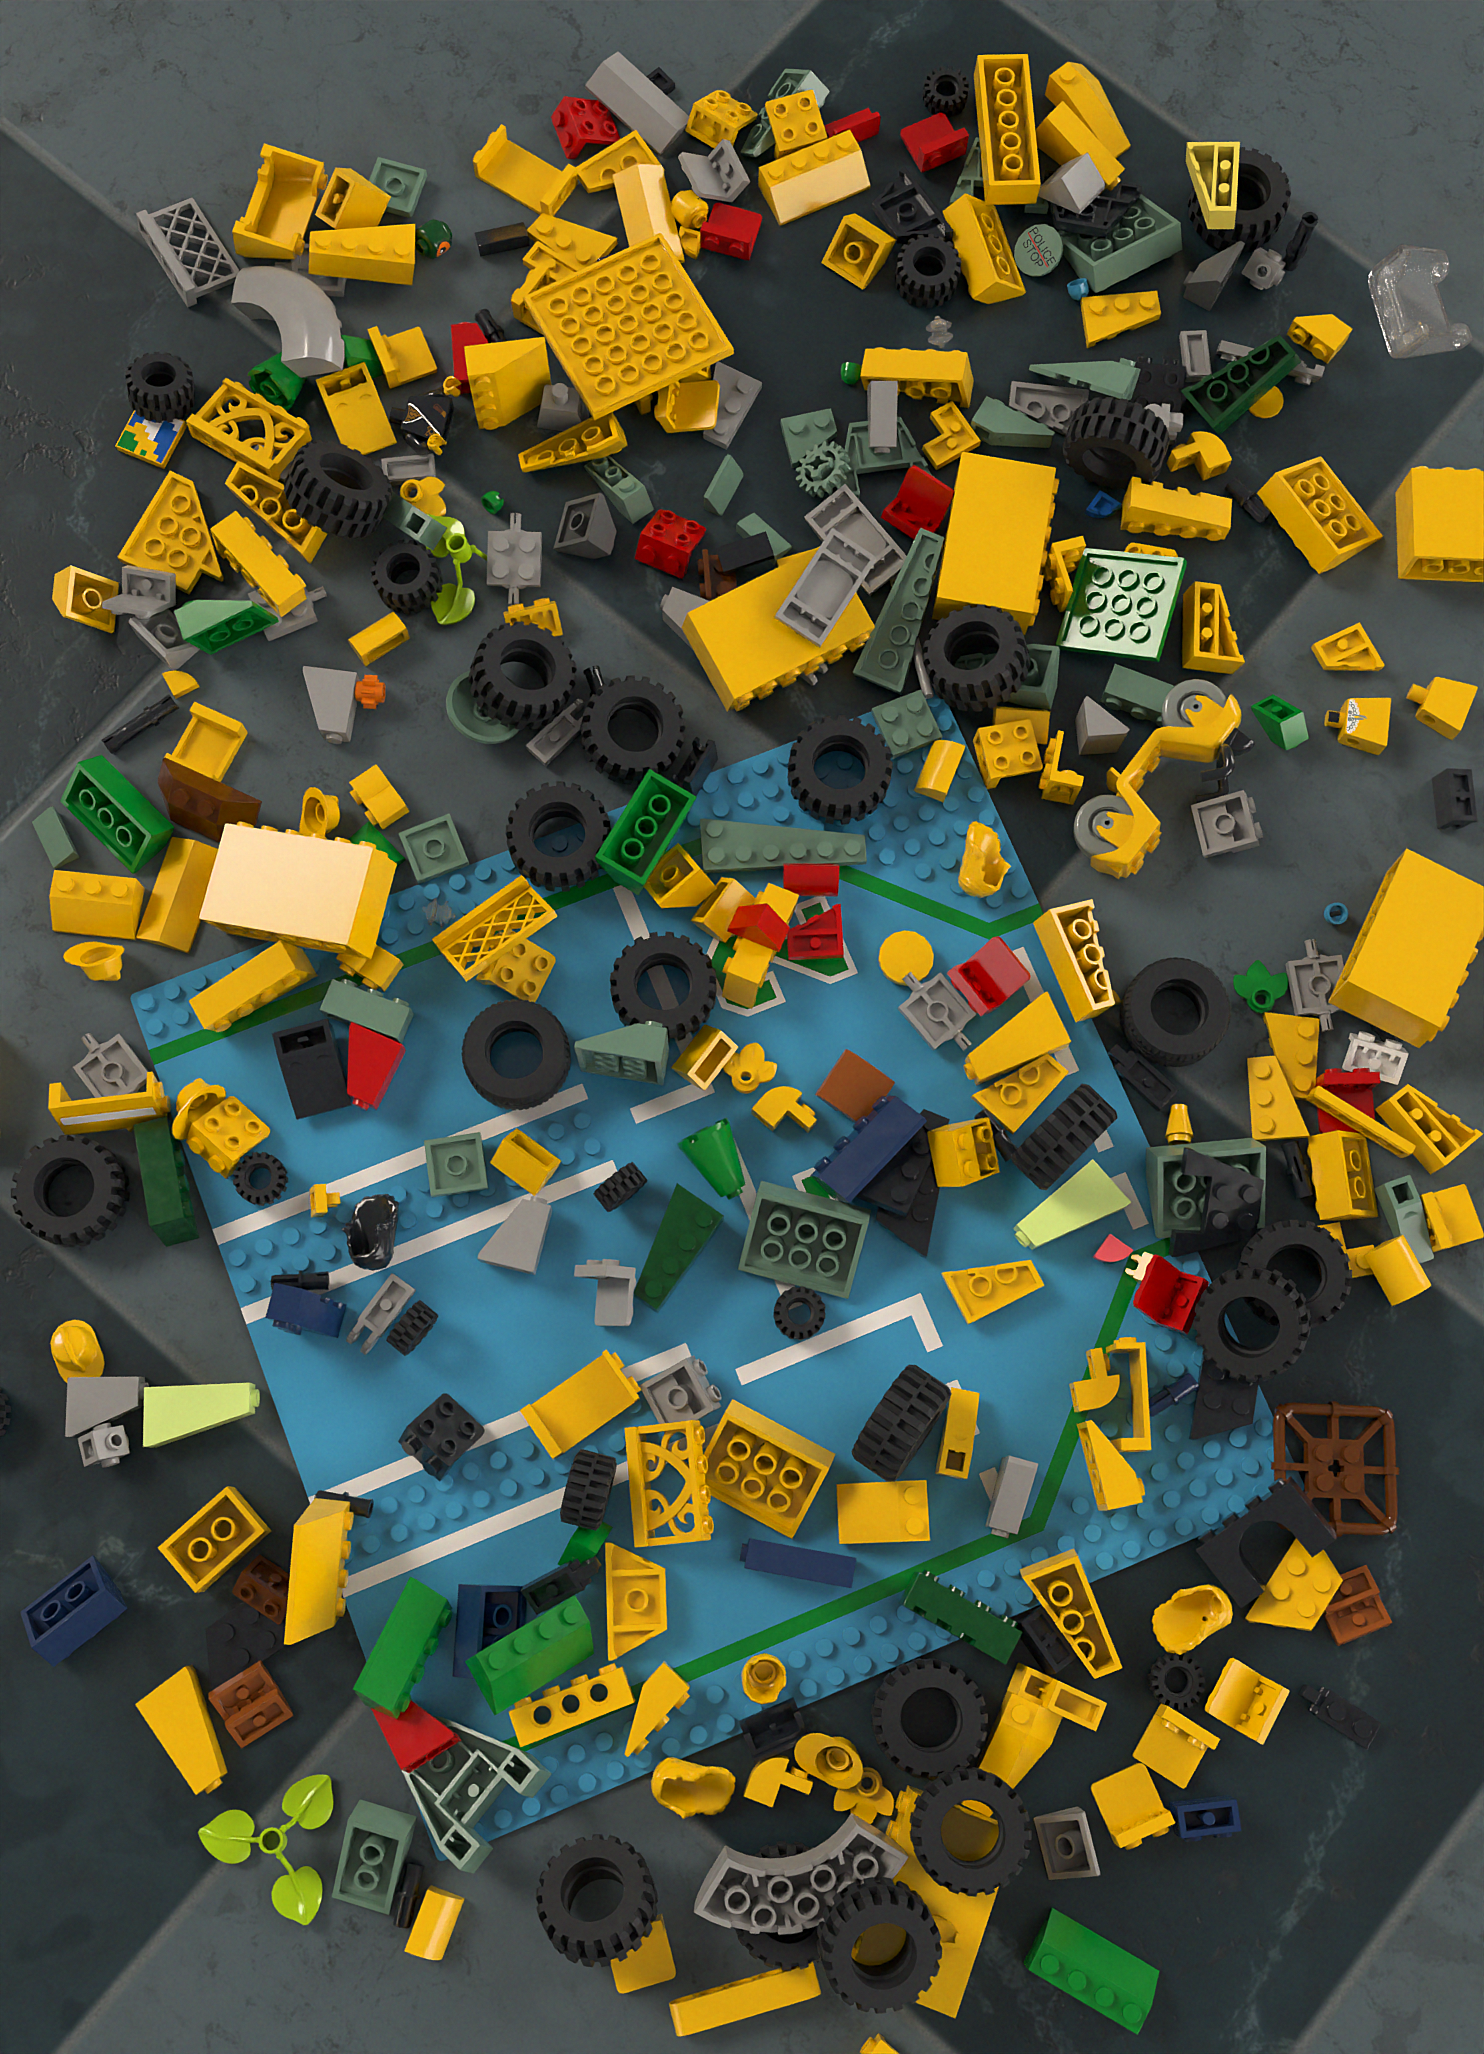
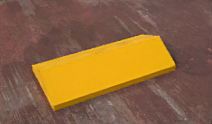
M635 164L613 174L614 186L629 247L662 233L679 262H685L675 218L671 212L672 205L662 165Z
M171 838L136 935L137 939L190 953L201 922L199 917L217 856V848L192 839Z

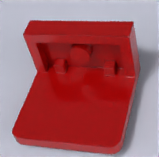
M564 96L551 116L552 123L567 159H576L586 142L612 145L620 140L610 111L599 100Z
M938 113L903 128L900 137L920 172L923 173L965 155L969 134L965 127L954 131L946 115Z
M715 203L708 222L703 221L700 229V248L749 261L762 223L761 214L722 203Z
M913 465L908 469L897 497L884 509L881 518L910 536L913 540H915L920 528L936 534L954 498L955 492L938 479Z
M660 509L641 532L635 559L683 579L687 572L691 553L705 535L706 528L699 525L696 521L687 520L675 515L672 511Z
M999 936L989 940L965 963L956 965L947 972L951 978L952 985L964 994L968 999L970 1008L974 1012L979 1013L980 1016L995 1011L1028 982L1031 977L1028 970Z
M1333 1068L1325 1070V1073L1316 1078L1315 1087L1320 1086L1375 1120L1372 1088L1381 1083L1380 1072H1370L1369 1068L1353 1069V1072L1342 1073V1069ZM1317 1107L1320 1133L1337 1130L1359 1133Z
M1155 1254L1146 1267L1143 1280L1135 1293L1133 1306L1159 1326L1188 1335L1196 1316L1194 1312L1196 1304L1200 1301L1202 1293L1210 1282L1205 1278L1179 1271L1162 1256Z

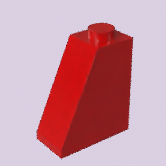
M461 322L451 325L454 377L461 382V385L456 386V388L460 390V394L471 393L464 346L489 343L477 323Z
M353 1022L349 1026L347 1094L353 1099L352 1104L366 1111L369 1107L377 1110L406 1049L403 1044Z
M412 1699L406 1711L401 1712L398 1719L371 1708L400 1769L407 1773H411L461 1741L457 1733Z

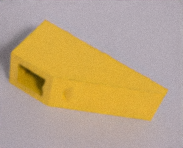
M951 1387L950 1391L952 1394L948 1401L935 1474L964 1480L968 1478L980 1393Z
M665 1661L643 1684L625 1750L627 1757L632 1752L638 1755L649 1743L646 1736L653 1729L658 1733L670 1718L666 1714L671 1708L675 1706L679 1709L690 1697L687 1693L690 1685Z

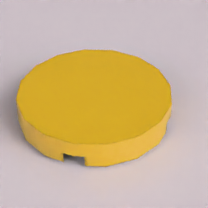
M904 930L893 933L885 939L879 951L878 962L888 980L897 985L908 986L902 979L909 972H912L919 982L925 979L932 969L934 954L931 945L925 937L916 932Z

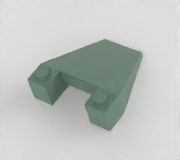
M437 1716L436 1718L459 1735L461 1741L411 1773L403 1770L402 1772L439 1850L459 1870L474 1874L493 1850V1847L473 1827L508 1783L519 1794L533 1798L552 1773L530 1753Z

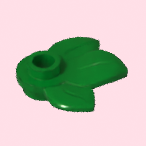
M1256 960L1248 968L1246 976L1234 975L1233 986L1236 993L1247 1000V1005L1252 1011L1263 1014L1270 1011L1274 1006L1275 1000L1285 994L1288 986L1287 973H1278L1270 976L1260 960ZM1257 996L1264 999L1263 1005L1256 1002Z

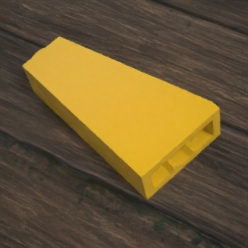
M1064 101L1035 130L1037 147L1061 166L1088 152L1106 184L1105 189L1107 188L1111 191L1121 181L1118 176L1125 168Z
M1049 993L1041 994L968 1054L965 1059L966 1064L963 1067L968 1079H973L976 1086L1027 1065L1046 1054L1051 1055L1068 1047L1071 1040Z
M193 1665L185 1666L135 1705L194 1793L197 1795L205 1790L209 1794L223 1783L220 1778L227 1773V1769L196 1670Z

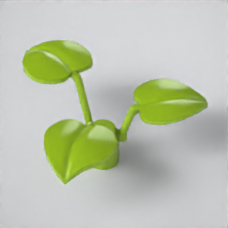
M427 514L447 527L434 550L430 549V551L437 558L446 557L450 553L455 565L457 586L451 583L443 584L441 593H437L439 598L436 602L431 601V607L439 624L451 625L465 619L472 612L475 605L474 592L469 588H462L463 581L460 563L469 561L472 553L477 554L486 561L487 555L478 550L475 545H469L465 537V529L460 521L451 517Z
M312 1775L293 1784L285 1793L282 1802L283 1811L293 1817L292 1820L282 1825L280 1829L273 1827L265 1829L260 1834V1837H252L255 1830L254 1822L246 1812L241 1810L226 1811L198 1831L199 1837L209 1853L218 1860L228 1864L245 1861L251 1852L250 1843H259V1847L263 1852L276 1855V1858L284 1865L289 1875L281 1876L275 1882L271 1893L273 1905L281 1915L302 1925H308L318 1912L322 1900L323 1886L319 1874L310 1866H303L294 1872L293 1867L282 1853L287 1845L285 1832L294 1826L297 1821L305 1829H316L329 1820L334 1806L331 1778L328 1775Z

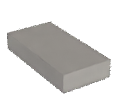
M1181 331L1179 339L1182 364L1186 366L1184 381H1202V378L1209 374L1212 375L1207 331Z
M433 453L381 459L383 473L387 475L391 486L403 485L404 482L411 479L421 481L426 477H436Z

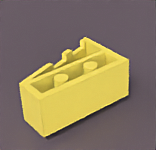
M1187 142L1186 164L1208 229H1234L1240 142Z

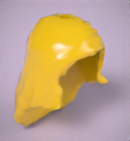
M973 821L967 830L965 852L962 857L958 883L966 894L983 898L993 895L1000 889L1004 875L1011 866L999 853L1001 847L998 834L992 828L977 821Z
M1207 1584L1180 1589L1173 1594L1171 1600L1159 1605L1155 1609V1615L1152 1618L1153 1632L1156 1634L1157 1641L1168 1653L1181 1655L1194 1649L1207 1636L1230 1624L1233 1616L1232 1604L1226 1593L1214 1585Z
M669 1757L660 1761L656 1766L651 1780V1789L658 1803L676 1812L683 1819L694 1816L696 1813L716 1815L718 1812L724 1811L726 1805L730 1803L735 1788V1777L731 1772L722 1767H705L675 1757Z

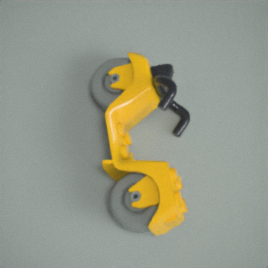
M1199 679L1187 680L1173 687L1163 702L1161 716L1163 727L1156 729L1122 774L1113 767L1107 772V787L1109 790L1117 793L1116 796L1101 795L1094 797L1079 809L1074 821L1075 841L1081 852L1091 859L1090 866L1098 872L1111 874L1117 879L1120 877L1127 878L1130 873L1135 875L1144 863L1142 859L1146 852L1152 853L1160 842L1159 837L1162 833L1160 832L1161 822L1143 802L1137 792L1145 781L1142 778L1147 771L1152 773L1161 760L1159 756L1204 763L1213 762L1217 759L1216 769L1200 771L1201 782L1217 780L1218 791L1196 795V804L1228 795V776L1235 768L1234 756H1240L1249 752L1255 744L1252 739L1238 730L1241 722V709L1235 697L1230 694L1228 699H1226L1224 693L1216 685L1208 681Z

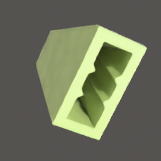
M1092 1159L1013 1228L1017 1232L1014 1236L1025 1248L1029 1246L1033 1250L1124 1209L1131 1201Z
M252 1383L144 1387L143 1447H159L255 1414V1407H258L260 1403L259 1390L255 1389V1384Z

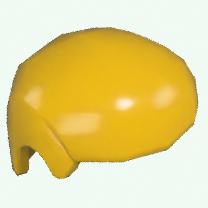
M767 1653L751 1657L744 1665L741 1673L742 1687L745 1694L751 1701L759 1704L776 1701L780 1691L786 1686L787 1677L784 1665L777 1657Z

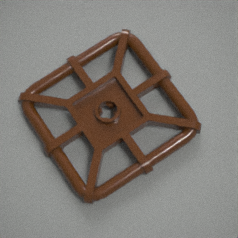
M1329 1401L1328 1404L1300 1402L1278 1404L1274 1409L1275 1414L1273 1418L1274 1462H1271V1470H1274V1481L1281 1477L1285 1481L1286 1471H1304V1493L1310 1501L1313 1498H1329L1330 1522L1328 1523L1337 1533V1537H1341L1343 1534L1377 1536L1387 1533L1392 1534L1397 1529L1396 1475H1399V1467H1396L1393 1413L1389 1409L1377 1406L1342 1405L1337 1401ZM1292 1414L1327 1415L1328 1439L1312 1438ZM1339 1416L1374 1418L1354 1440L1339 1439ZM1285 1424L1304 1443V1463L1286 1462ZM1383 1425L1384 1467L1364 1466L1363 1445ZM1333 1460L1340 1466V1472L1337 1473L1336 1477H1334L1332 1471L1328 1470V1465H1333ZM1364 1474L1384 1475L1386 1516L1365 1495ZM1341 1499H1355L1378 1524L1342 1522ZM1276 1522V1524H1277L1282 1530H1283V1529H1286V1530L1290 1531V1530H1289L1287 1527H1285L1284 1525H1282V1524Z

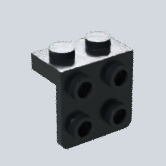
M1137 357L1134 367L1141 369L1129 402L1134 404L1137 402L1143 408L1150 404H1157L1159 406L1162 403L1170 404V412L1180 413L1183 394L1181 390H1183L1186 366L1178 365L1179 360L1163 359V364L1153 363V358Z
M443 1393L406 1427L398 1442L408 1455L417 1459L422 1464L424 1470L440 1482L448 1474L454 1463L483 1436L485 1429L449 1394Z

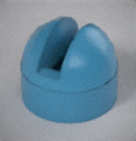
M1080 278L1067 284L1068 292L1074 300H1081V297H1086L1089 292L1086 278Z
M1331 903L1324 910L1325 920L1332 925L1342 924L1348 917V910L1342 903ZM1340 910L1341 915L1330 917V912Z

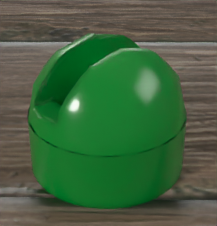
M851 362L843 363L840 372L842 380L847 384L856 383L860 378L862 366Z
M489 491L481 497L483 507L490 514L497 513L504 505V498L498 497L500 494L498 491Z

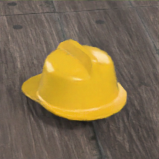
M310 787L303 796L299 832L302 833V836L310 837L311 833L325 836L339 823L338 797L323 795L318 788Z
M84 942L69 948L64 953L63 958L67 963L80 966L90 980L117 981L120 979V970L122 969L121 954H123L125 949L123 946L102 942Z
M198 1078L179 1092L176 1102L178 1115L172 1125V1134L176 1139H187L192 1123L225 1100L226 1091L224 1087L220 1085L210 1086L204 1080Z
M71 1320L60 1325L53 1333L50 1344L54 1361L63 1380L67 1383L68 1377H100L105 1363L103 1353L92 1327L80 1320Z
M810 1733L803 1736L796 1743L794 1750L795 1760L807 1773L838 1789H849L860 1782L863 1775V1763L857 1749L850 1740L844 1737H830L821 1733Z

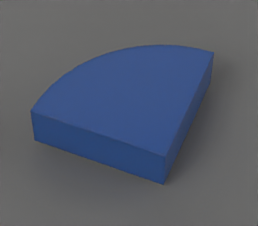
M1100 490L1086 509L1085 514L1094 518H1106L1115 514L1122 504Z

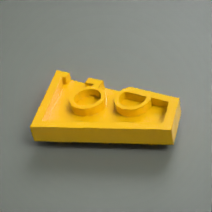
M634 130L575 168H577L578 180L589 194L615 187L613 174L635 164H661L637 130Z
M542 213L527 229L528 237L534 242H541L582 269L603 260L618 244L616 237Z
M1157 291L1082 297L1080 302L1087 348L1095 346L1096 342L1103 339H1112L1118 333L1125 330H1134L1158 320L1161 315Z
M1264 1012L1262 1017L1264 1024L1267 1025L1270 1047L1273 1048L1274 1055L1278 1058L1292 1095L1296 1100L1308 1101L1306 1097L1316 1085L1320 1019Z
M1046 1054L984 1090L973 1094L971 1098L983 1109H987L993 1118L1013 1135L1069 1071L1049 1054Z
M1275 1055L1247 1058L1252 1138L1257 1141L1311 1137L1278 1058Z
M1031 1260L941 1273L967 1325L1044 1286Z

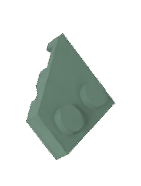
M831 408L783 418L780 422L792 468L800 465V458L807 456L806 450L810 452L814 450V444L821 447L823 441L830 442L837 436Z

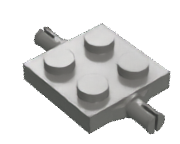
M305 244L302 256L297 255V258L291 260L290 263L275 262L276 267L292 270L313 281L327 296L344 297L347 278L308 274L309 244Z
M511 513L510 529L505 531H488L487 585L502 586L509 589L508 605H513V596L514 605L519 604V589L541 587L542 533L521 530V514L516 513L515 515Z
M322 586L310 592L304 588L306 600L282 617L261 598L258 590L248 593L251 601L278 617V623L263 629L268 641L318 622L313 611V602L327 597L324 587Z
M1309 939L1304 941L1307 957L1302 960L1288 961L1285 964L1295 1016H1319L1321 1031L1328 1032L1334 1030L1331 1014L1344 1011L1328 1003L1344 968L1342 955H1319L1316 939Z
M909 972L902 980L913 992L909 999L897 1008L933 1051L943 1042L954 1039L963 1051L967 1049L972 1043L962 1033L965 1024L977 1014L941 972L932 980L922 984L915 978L912 972Z
M91 1033L85 1034L87 1038L84 1036L81 1038V1041L90 1052L73 1068L95 1098L137 1093L147 1083L148 1070L120 1034L102 1044H98Z

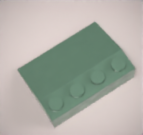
M1142 194L1106 238L1092 237L1074 232L1067 233L1062 230L1058 231L1063 242V255L1078 277L1087 279L1089 288L1095 293L1103 291L1107 287L1125 280L1129 276L1147 269L1151 265L1169 258L1172 254L1182 250L1181 223Z
M646 1021L645 1024L637 1023L575 1042L574 1048L581 1072L664 1085L669 1045L667 1028H663L661 1023Z
M1253 1138L1146 1148V1179L1157 1238L1171 1237L1172 1229L1200 1230L1208 1176L1184 1175L1180 1172L1184 1147H1189L1201 1154L1208 1155L1220 1162L1263 1179L1264 1187L1257 1229L1265 1228L1266 1146Z
M761 1181L738 1270L848 1299L867 1231L871 1209Z

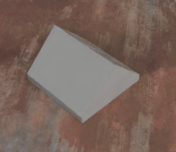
M1087 152L1057 169L1040 186L1038 196L1080 214L1105 189L1106 184Z
M166 609L164 613L152 615L150 619L133 617L129 620V624L138 638L172 671L178 670L200 650L183 640L177 618L169 609Z
M1088 696L1083 700L1075 718L1079 755L1115 753L1122 746L1130 730Z
M1077 1806L1034 1818L1049 1880L1101 1875L1085 1811Z

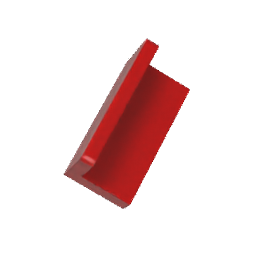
M867 108L824 125L828 138L850 130L855 140L860 142L879 134L881 116L879 112L871 113L870 109Z

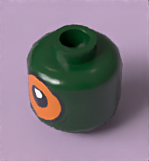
M431 219L415 230V249L420 255H424L427 258L435 259L449 250L452 245V232L443 221Z

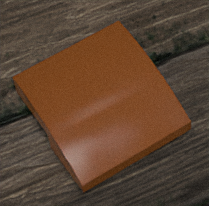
M845 1049L815 1095L835 1111H840L855 1123L861 1117H867L874 1110L872 1105L880 1097H886L895 1082L855 1053Z
M1367 1565L1341 1574L1343 1582L1323 1612L1325 1622L1337 1646L1387 1627L1392 1623L1378 1595L1380 1591Z
M261 1660L208 1693L210 1702L224 1719L226 1729L240 1748L245 1747L293 1716L289 1704Z

